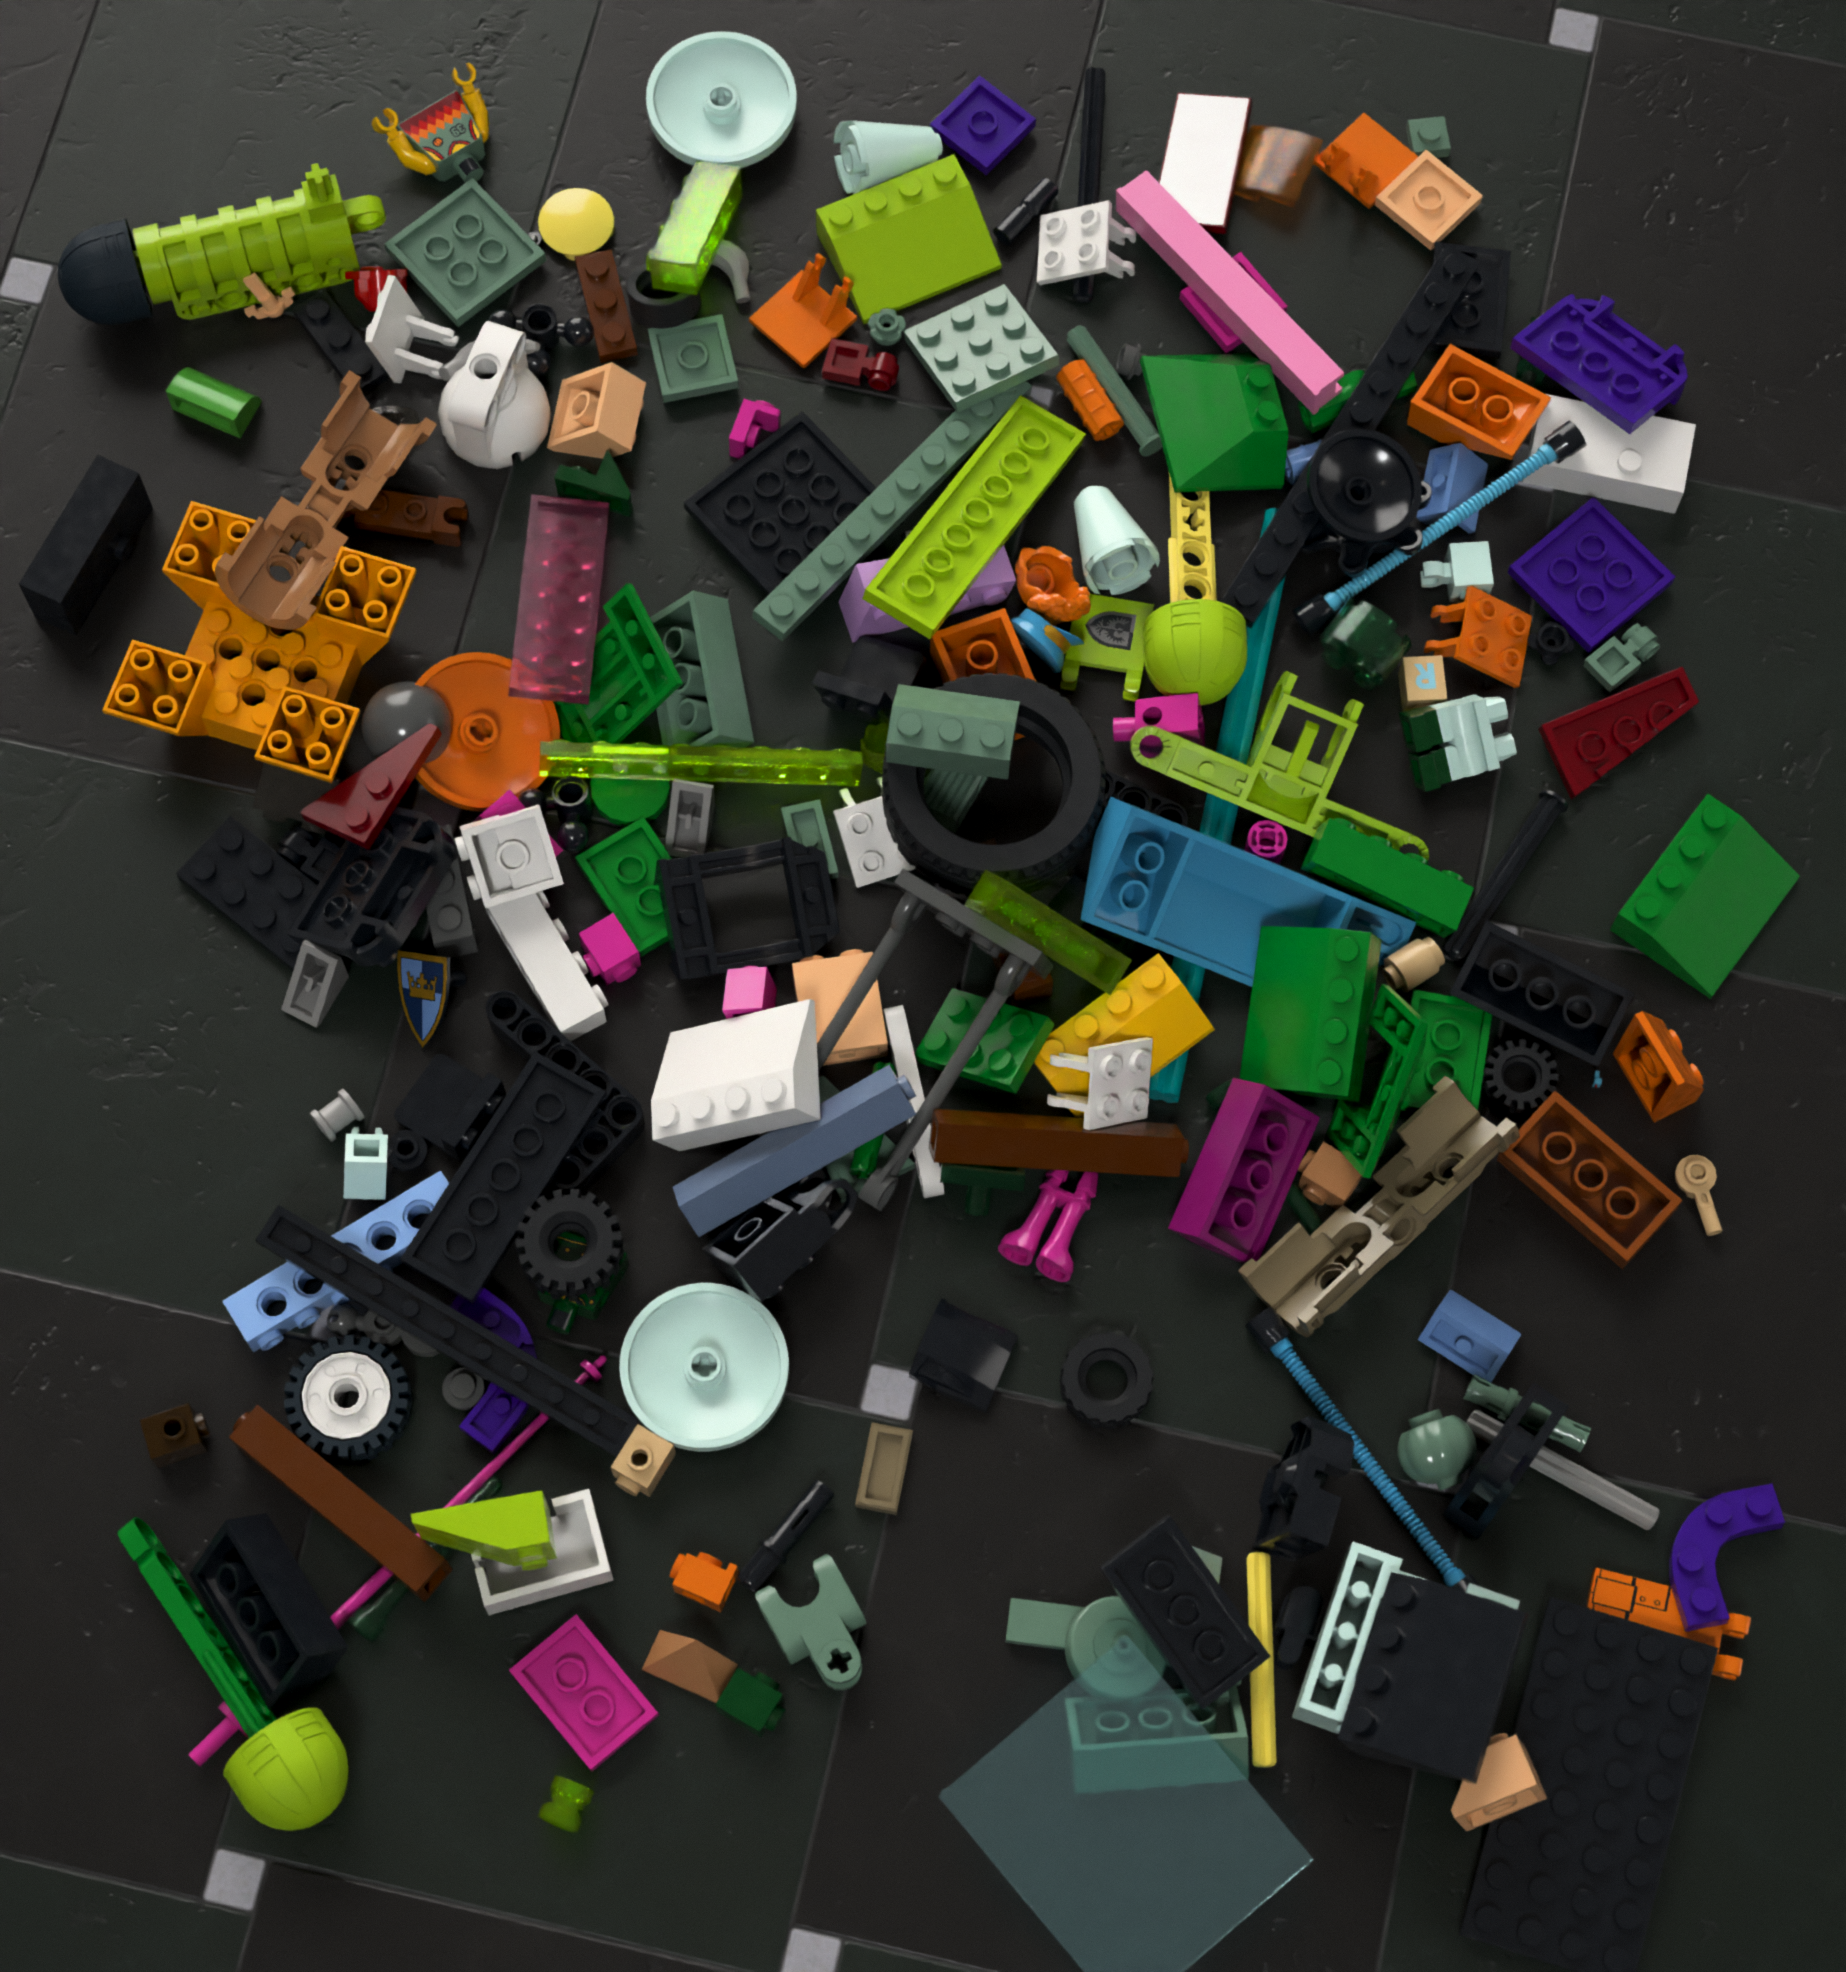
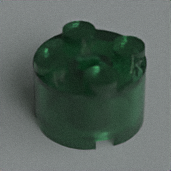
M1354 598L1347 600L1319 637L1320 643L1325 649L1321 655L1323 660L1335 669L1340 670L1344 666L1355 674L1353 676L1354 680L1361 687L1372 691L1376 685H1383L1412 647V643L1407 634L1402 639L1396 634L1394 630L1398 624L1387 614L1362 600L1355 606Z

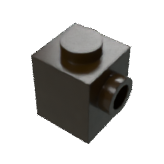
M189 1403L140 1419L151 1460L158 1468L207 1452L204 1439L210 1437L208 1424L203 1412L196 1414Z

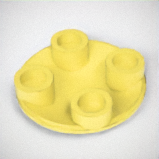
M581 188L567 189L553 195L543 205L538 219L539 231L545 243L553 250L564 254L567 259L575 261L574 257L586 255L601 248L615 230L614 215L608 202L599 194Z

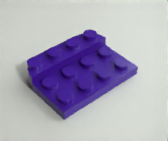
M1574 294L1568 295L1513 337L1510 349L1628 434L1634 432L1669 402L1673 405L1677 404L1688 378L1687 368L1683 362L1685 353L1679 346L1674 344L1667 351L1615 315L1612 312L1615 301L1604 295L1601 296L1600 301L1575 299Z

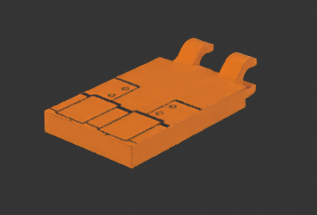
M1600 1568L1593 1570L1586 1603L1587 1608L1717 1647L1718 1651L1712 1675L1734 1681L1736 1677H1740L1743 1659L1729 1655H1718L1722 1634L1739 1639H1744V1635H1748L1751 1617L1728 1613L1730 1618L1727 1624L1685 1632L1671 1586Z

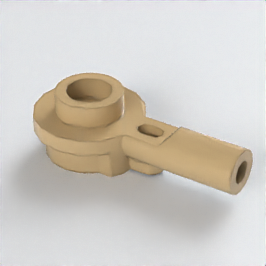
M1689 1155L1683 1158L1676 1166L1675 1181L1679 1188L1686 1193L1687 1197L1695 1199L1706 1235L1713 1236L1719 1234L1723 1230L1710 1194V1190L1715 1185L1717 1178L1716 1169L1713 1163L1706 1157Z

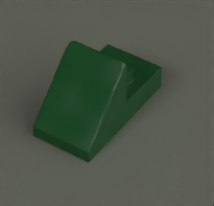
M608 450L604 455L597 475L592 474L588 469L581 466L567 467L559 465L554 477L557 495L631 517L633 512L631 493Z

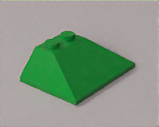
M1248 353L1153 355L1140 358L1174 492L1281 489L1283 487L1289 430L1270 364Z
M626 583L603 606L610 622L578 653H555L533 674L543 684L555 705L560 732L570 752L579 753L586 759L588 772L683 684L632 583Z
M1381 984L1368 1023L1391 1045L1370 1105L1338 1100L1326 1136L1360 1175L1369 1179L1397 1123L1400 1112L1404 1111L1409 1103L1410 1085L1415 1073L1421 1070L1424 1063V1048L1428 1023L1389 985Z

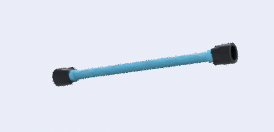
M1569 420L1544 438L1545 442H1543V446L1537 449L1536 454L1528 457V460H1524L1516 468H1512V471L1505 473L1495 482H1492L1491 485H1488L1487 488H1483V491H1479L1471 499H1467V502H1463L1454 510H1451L1442 519H1438V522L1435 521L1434 525L1431 524L1426 530H1422L1423 543L1420 549L1428 546V543L1431 544L1432 540L1435 541L1441 535H1444L1453 526L1455 527L1457 524H1460L1469 515H1473V512L1476 513L1486 504H1489L1490 501H1493L1494 498H1498V495L1500 496L1502 493H1505L1506 490H1509L1514 484H1518L1531 475V473H1534L1539 467H1543V464L1549 465L1553 461L1559 464L1586 447V441L1577 426ZM1393 550V553L1390 552L1389 556L1386 555L1380 561H1377L1376 564H1373L1372 567L1370 566L1368 570L1366 569L1362 576L1353 578L1352 581H1348V584L1345 583L1335 592H1329L1325 596L1319 593L1293 609L1294 618L1308 636L1313 635L1334 619V612L1341 608L1342 603H1345L1350 597H1354V594L1357 595L1367 586H1370L1371 583H1374L1375 580H1378L1379 577H1383V574L1386 575L1387 571L1390 572L1391 569L1399 566L1400 563H1403L1404 560L1406 561L1412 555H1403L1399 551Z

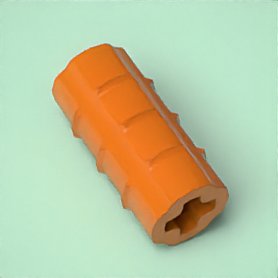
M1084 359L1068 363L1056 375V380L1063 389L1064 395L1068 397L1074 407L1073 410L1078 413L1083 421V426L1087 427L1095 441L1106 440L1112 437L1124 425L1122 417L1116 410V405L1111 402L1106 394V389L1101 386L1097 380V375L1092 372Z

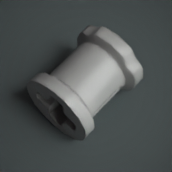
M343 1088L337 1092L338 1097L319 1111L314 1109L309 1113L318 1128L330 1142L336 1139V1133L355 1119L361 1121L365 1118L357 1104Z

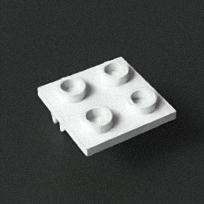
M1109 200L1040 215L1037 283L1044 285L1102 272L1109 273L1117 278H1123V271H1126L1130 276H1134L1135 265L1130 261L1120 259L1109 251L1108 243L1111 240L1119 245H1125V238H1128L1131 243H1135L1136 231L1132 228L1124 227L1111 217L1112 203Z
M388 275L385 286L378 295L377 308L373 320L366 329L365 343L394 383L402 382L406 370L442 379L439 375V368L443 364L409 352L414 337L438 341L447 346H456L459 337L454 336L455 331L423 320V315L395 276Z
M878 777L877 784L882 791V777ZM844 788L839 790V795L844 802L843 808L834 810L833 813L855 886L858 888L898 875L902 869L906 871L916 869V866L910 865L906 861L905 857L898 850V844L894 843L886 824L887 819L884 817L882 792H880V797L856 804L849 790Z
M1143 1037L1090 1047L1088 1049V1056L1059 1053V1056L1051 1054L1050 1064L1053 1066L1068 1067L1090 1073L1088 1097L1066 1093H1056V1096L1048 1094L1047 1104L1053 1107H1065L1084 1112L1083 1128L1087 1130L1146 1119L1149 1104L1153 1038Z

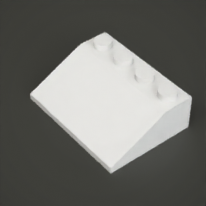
M808 999L671 1032L651 1099L652 1140L677 1151H684L821 1120L815 1001Z

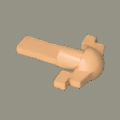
M255 272L243 278L244 284L263 305L260 308H257L255 305L245 308L244 311L248 317L254 315L257 320L267 317L277 318L283 314L287 307L294 303L292 296L295 295V291L292 287L282 290L281 294L283 297L273 295Z

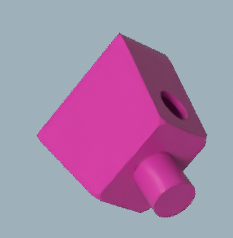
M1198 693L1138 699L1135 701V717L1113 718L1114 742L1131 741L1132 736L1138 729L1144 726H1156L1205 747V721ZM1155 735L1145 736L1139 744L1140 753L1148 758L1157 756L1162 749V742Z

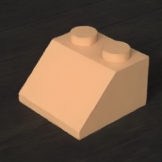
M613 362L563 379L547 448L555 452L600 459L604 458L607 450L612 457L632 451L636 441L639 414L643 407L646 382Z
M1501 1733L1492 1736L1477 1783L1473 1784L1462 1781L1451 1812L1454 1819L1466 1832L1547 1799L1529 1753L1517 1735L1508 1737L1507 1733Z

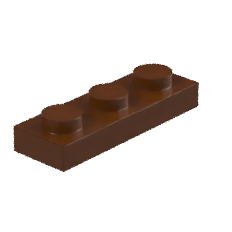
M612 249L574 257L589 320L594 328V340L600 363L638 355Z

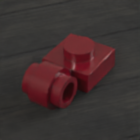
M831 338L822 368V378L860 386L862 376L866 375L869 386L879 391H887L896 383L900 368L897 364V358L892 354L879 352L875 357L871 356V358H868V345Z

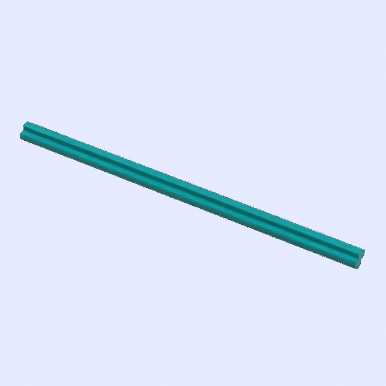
M1277 508L1265 510L1260 538L1277 513ZM1285 577L1253 628L1251 629L1246 626V667L1238 683L1227 695L1216 752L1244 764H1247ZM1207 793L1199 832L1231 845L1238 805ZM1173 956L1172 971L1198 1004L1205 968ZM1189 1050L1150 1078V1099L1163 1100L1167 1103H1177L1179 1101Z

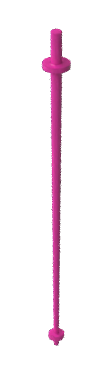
M601 1355L593 1364L584 1359L579 1364L584 1372L575 1382L583 1385L591 1378L597 1383L602 1378L598 1369L606 1362V1356ZM540 1414L443 1508L463 1505L549 1418ZM381 1567L330 1616L336 1628L339 1629L392 1575ZM224 1701L218 1708L226 1718L188 1754L200 1767L238 1729L249 1738Z

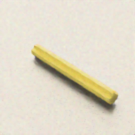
M1253 1552L1247 1556L1248 1625L1271 1657L1250 1673L1252 1763L1256 1767L1268 1768L1273 1767L1277 1762L1271 1560L1268 1553Z

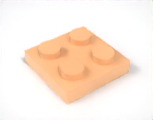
M1425 150L1376 197L1374 205L1431 251L1434 249L1435 242H1441L1481 203L1483 195L1429 151Z

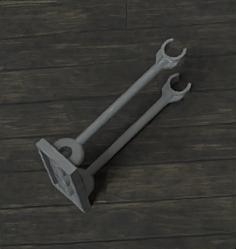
M902 869L894 882L904 895L893 913L890 928L817 1043L818 1072L905 934L916 926L926 909L936 914L935 919L942 923L941 926L956 936L963 938L965 933L971 935L969 939L976 944V947L991 957L997 959L1001 953L1008 958L999 971L993 991L883 1168L878 1167L864 1184L858 1198L879 1211L883 1210L895 1192L899 1181L897 1175L931 1122L933 1109H939L1006 999L1019 988L1029 971L1045 980L1053 968V964L1042 951L905 869ZM770 1131L764 1132V1133H759V1134H757V1135H759V1136L762 1137L763 1135L769 1133Z

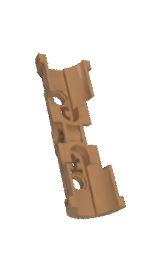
M350 370L340 383L339 400L321 425V439L300 468L303 476L312 480L311 488L297 506L281 496L266 520L259 516L235 553L231 556L225 552L215 567L217 582L227 598L251 618L274 628L292 630L301 628L307 623L317 608L310 604V602L335 566L336 562H334V559L338 554L340 546H344L349 538L336 530L345 512L354 507L361 511L367 510L387 479L397 472L413 446L424 443L437 426L435 422L426 417L418 424H400L397 426L371 410L369 402L361 391V377ZM350 455L357 456L364 462L365 468L354 470L346 464L344 458ZM340 477L346 481L342 490L335 488ZM302 541L305 543V546L300 549L294 559L289 554L294 544ZM274 566L284 567L289 571L291 579L288 581L276 580L271 575L270 568Z

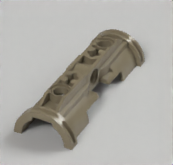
M1444 1076L1432 1087L1435 1094L1396 1130L1406 1145L1373 1176L1375 1181L1383 1188L1356 1214L1342 1205L1310 1236L1298 1222L1257 1262L1252 1258L1248 1260L1238 1270L1264 1304L1268 1308L1273 1307L1285 1324L1300 1335L1310 1337L1316 1328L1323 1325V1319L1327 1315L1336 1312L1385 1264L1394 1259L1427 1228V1225L1482 1173L1486 1164L1499 1152H1505L1510 1147V1144L1519 1139L1520 1134L1517 1125L1507 1117L1497 1127L1483 1118L1465 1098L1456 1083L1447 1076ZM1455 1166L1451 1169L1454 1174L1452 1178L1442 1177L1449 1167ZM1337 1277V1278L1324 1290L1326 1283H1327L1329 1280H1331L1332 1278Z

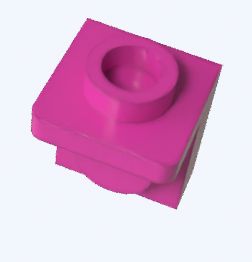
M743 399L729 436V456L740 459L747 454L749 447H756L761 429L773 433L781 427V411L766 401L757 400L754 402Z

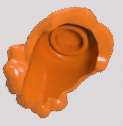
M1040 546L1037 549L1022 548L1015 563V573L1017 574L1016 582L1019 595L1028 609L1055 627L1063 622L1078 620L1089 613L1091 609L1090 592L1087 587H1079V583L1076 582L1073 575L1071 557L1051 546Z

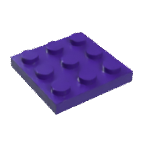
M1594 497L1511 564L1507 572L1588 653H1591L1673 584L1675 576Z

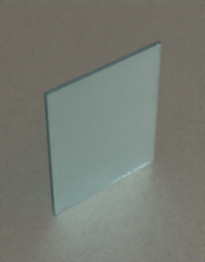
M1127 1635L1120 1638L1112 1648L949 1787L942 1789L938 1795L1083 1972H1184L1300 1871L1310 1866L1314 1860Z

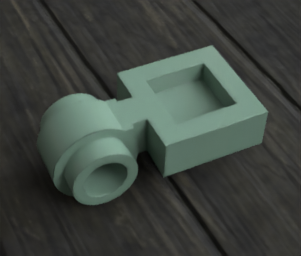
M1636 623L1622 636L1621 640L1625 645L1613 636L1588 656L1583 666L1611 693L1639 670L1641 662L1638 658L1645 662L1660 648V645L1656 642L1658 637L1647 626L1641 627Z

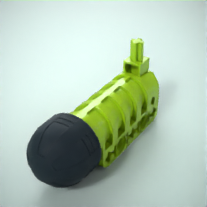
M314 163L311 165L312 171L305 173L307 181L301 182L302 188L293 190L295 196L272 201L271 196L256 199L257 205L238 210H235L233 205L218 208L219 214L197 219L196 214L180 217V224L159 228L158 223L132 229L133 236L126 218L89 228L74 237L60 257L58 264L60 290L68 305L83 318L103 325H118L136 320L140 321L148 317L152 318L153 311L150 298L153 305L172 301L177 315L182 319L189 320L259 304V300L243 282V278L250 276L254 272L273 295L283 297L281 291L289 287L293 288L296 295L346 283L353 280L345 279L346 271H360L351 235L373 230L383 225L386 221V215L382 200L374 195H365L342 201L336 175H329L327 168L320 169L319 164Z

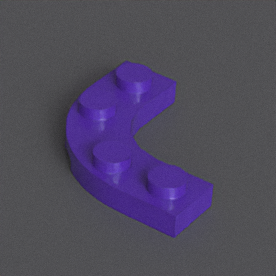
M483 1289L474 1305L457 1296L449 1306L537 1359L532 1338L521 1318L506 1303L487 1289ZM490 1383L485 1394L463 1420L459 1428L463 1433L494 1455L521 1421L529 1406Z
M1772 1483L1730 1491L1712 1497L1694 1509L1682 1524L1670 1552L1669 1578L1685 1632L1727 1624L1730 1617L1717 1580L1715 1560L1718 1551L1731 1540L1741 1536L1782 1529L1785 1520Z

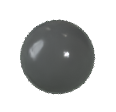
M411 681L392 683L375 693L364 709L361 722L364 743L375 759L379 758L431 723L440 729L442 735L424 763L434 761L440 757L446 750L451 738L452 720L446 703L438 693L425 685L422 687L415 685L416 682Z

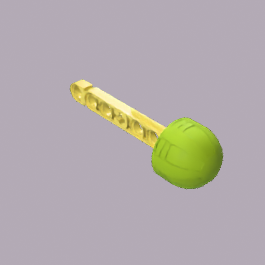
M1169 473L1171 538L1168 539L1170 603L1153 611L1143 624L1144 664L1151 682L1163 695L1198 693L1202 706L1217 702L1227 696L1242 676L1247 663L1246 621L1237 609L1217 601L1215 545L1211 544L1209 491L1196 492L1199 500H1188L1181 492H1174ZM1190 514H1193L1191 517V528L1196 531L1190 530V525L1185 523ZM1192 553L1196 555L1201 565L1193 566L1188 564L1184 560L1183 554ZM1184 587H1196L1201 592L1202 598L1193 599L1189 597Z

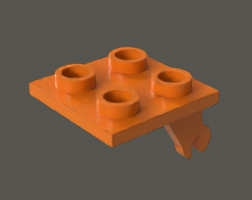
M1363 113L1314 159L1313 164L1370 209L1375 204L1376 197L1418 156L1367 114Z
M820 253L815 255L814 263L808 261L804 271L801 270L749 318V322L803 369L829 346L831 338L837 339L857 320V316L846 307L849 292L854 285L851 279L844 277L843 285L840 287L836 284L832 295H829L819 286L821 269L826 263V258Z
M1474 586L1467 587L1464 602L1448 606L1435 605L1432 607L1431 618L1441 616L1440 622L1442 623L1463 622L1459 637L1442 641H1426L1424 653L1434 651L1433 656L1454 657V659L1513 688L1520 686L1532 621L1531 615Z

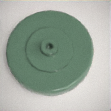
M1119 1596L1104 1597L1092 1602L1074 1617L1068 1628L1065 1639V1656L1069 1670L1077 1683L1096 1698L1108 1702L1134 1700L1150 1691L1160 1681L1166 1670L1167 1663Z

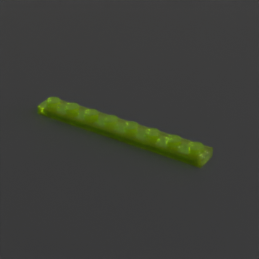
M558 739L551 742L540 741L539 776L674 780L675 778L686 781L859 786L863 758L862 752L843 748L827 751L810 750L805 747L793 749H771L766 746L733 748L727 745L702 747L690 746L684 743L672 746L650 745L645 742L633 744H610L606 741L577 743Z

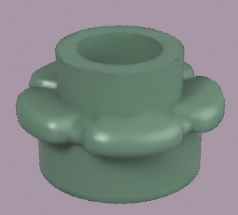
M882 309L880 313H874L869 318L868 327L871 328L870 335L877 343L890 346L900 340L902 331L906 329V322L903 316L897 315L895 310ZM885 323L890 324V327L885 328L883 325Z

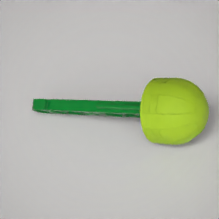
M138 1517L132 1518L117 1532L121 1543L133 1561L137 1562L140 1572L249 1737L228 1760L223 1772L225 1779L247 1812L266 1826L292 1831L305 1829L321 1822L339 1805L347 1787L348 1759L339 1736L319 1708L301 1709L277 1720L273 1712L268 1709L254 1683L175 1563L166 1554L167 1551L156 1534L142 1519Z

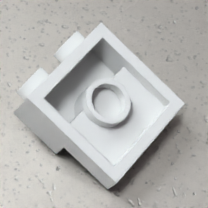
M539 804L503 816L495 815L459 826L462 836L454 838L461 861L470 860L474 875L467 877L473 899L482 898L485 908L564 884Z

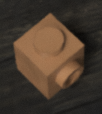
M1324 1141L1317 1152L1309 1149L1298 1168V1171L1303 1173L1298 1187L1303 1189L1305 1197L1318 1205L1326 1203L1335 1210L1346 1204L1362 1179L1360 1173L1346 1157Z

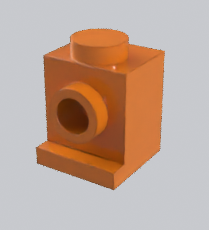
M699 1552L698 1557H695L689 1553L686 1556L679 1553L669 1577L674 1579L672 1584L674 1592L721 1613L739 1573L738 1566L729 1563L727 1569L724 1570L721 1568L723 1563L709 1554Z

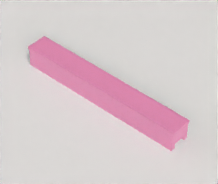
M1147 170L1123 188L1120 187L1116 190V211L1260 360L1270 364L1272 372L1313 415L1342 392V387L1337 381L1344 376L1343 370Z

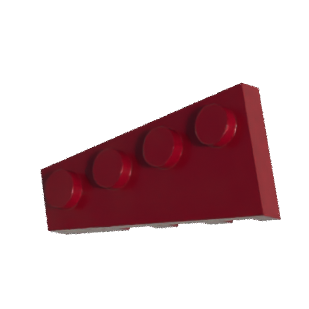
M1682 666L1542 724L1538 730L1572 800L1693 708L1699 700Z

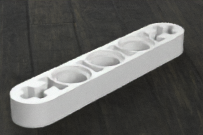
M903 1005L885 1008L882 1011L896 1076L898 1078L905 1075L912 1086L916 1097L910 1099L917 1113L925 1099ZM914 1116L906 1120L907 1128ZM930 1123L913 1149L924 1199L945 1194L940 1165L933 1161L928 1148L931 1130Z

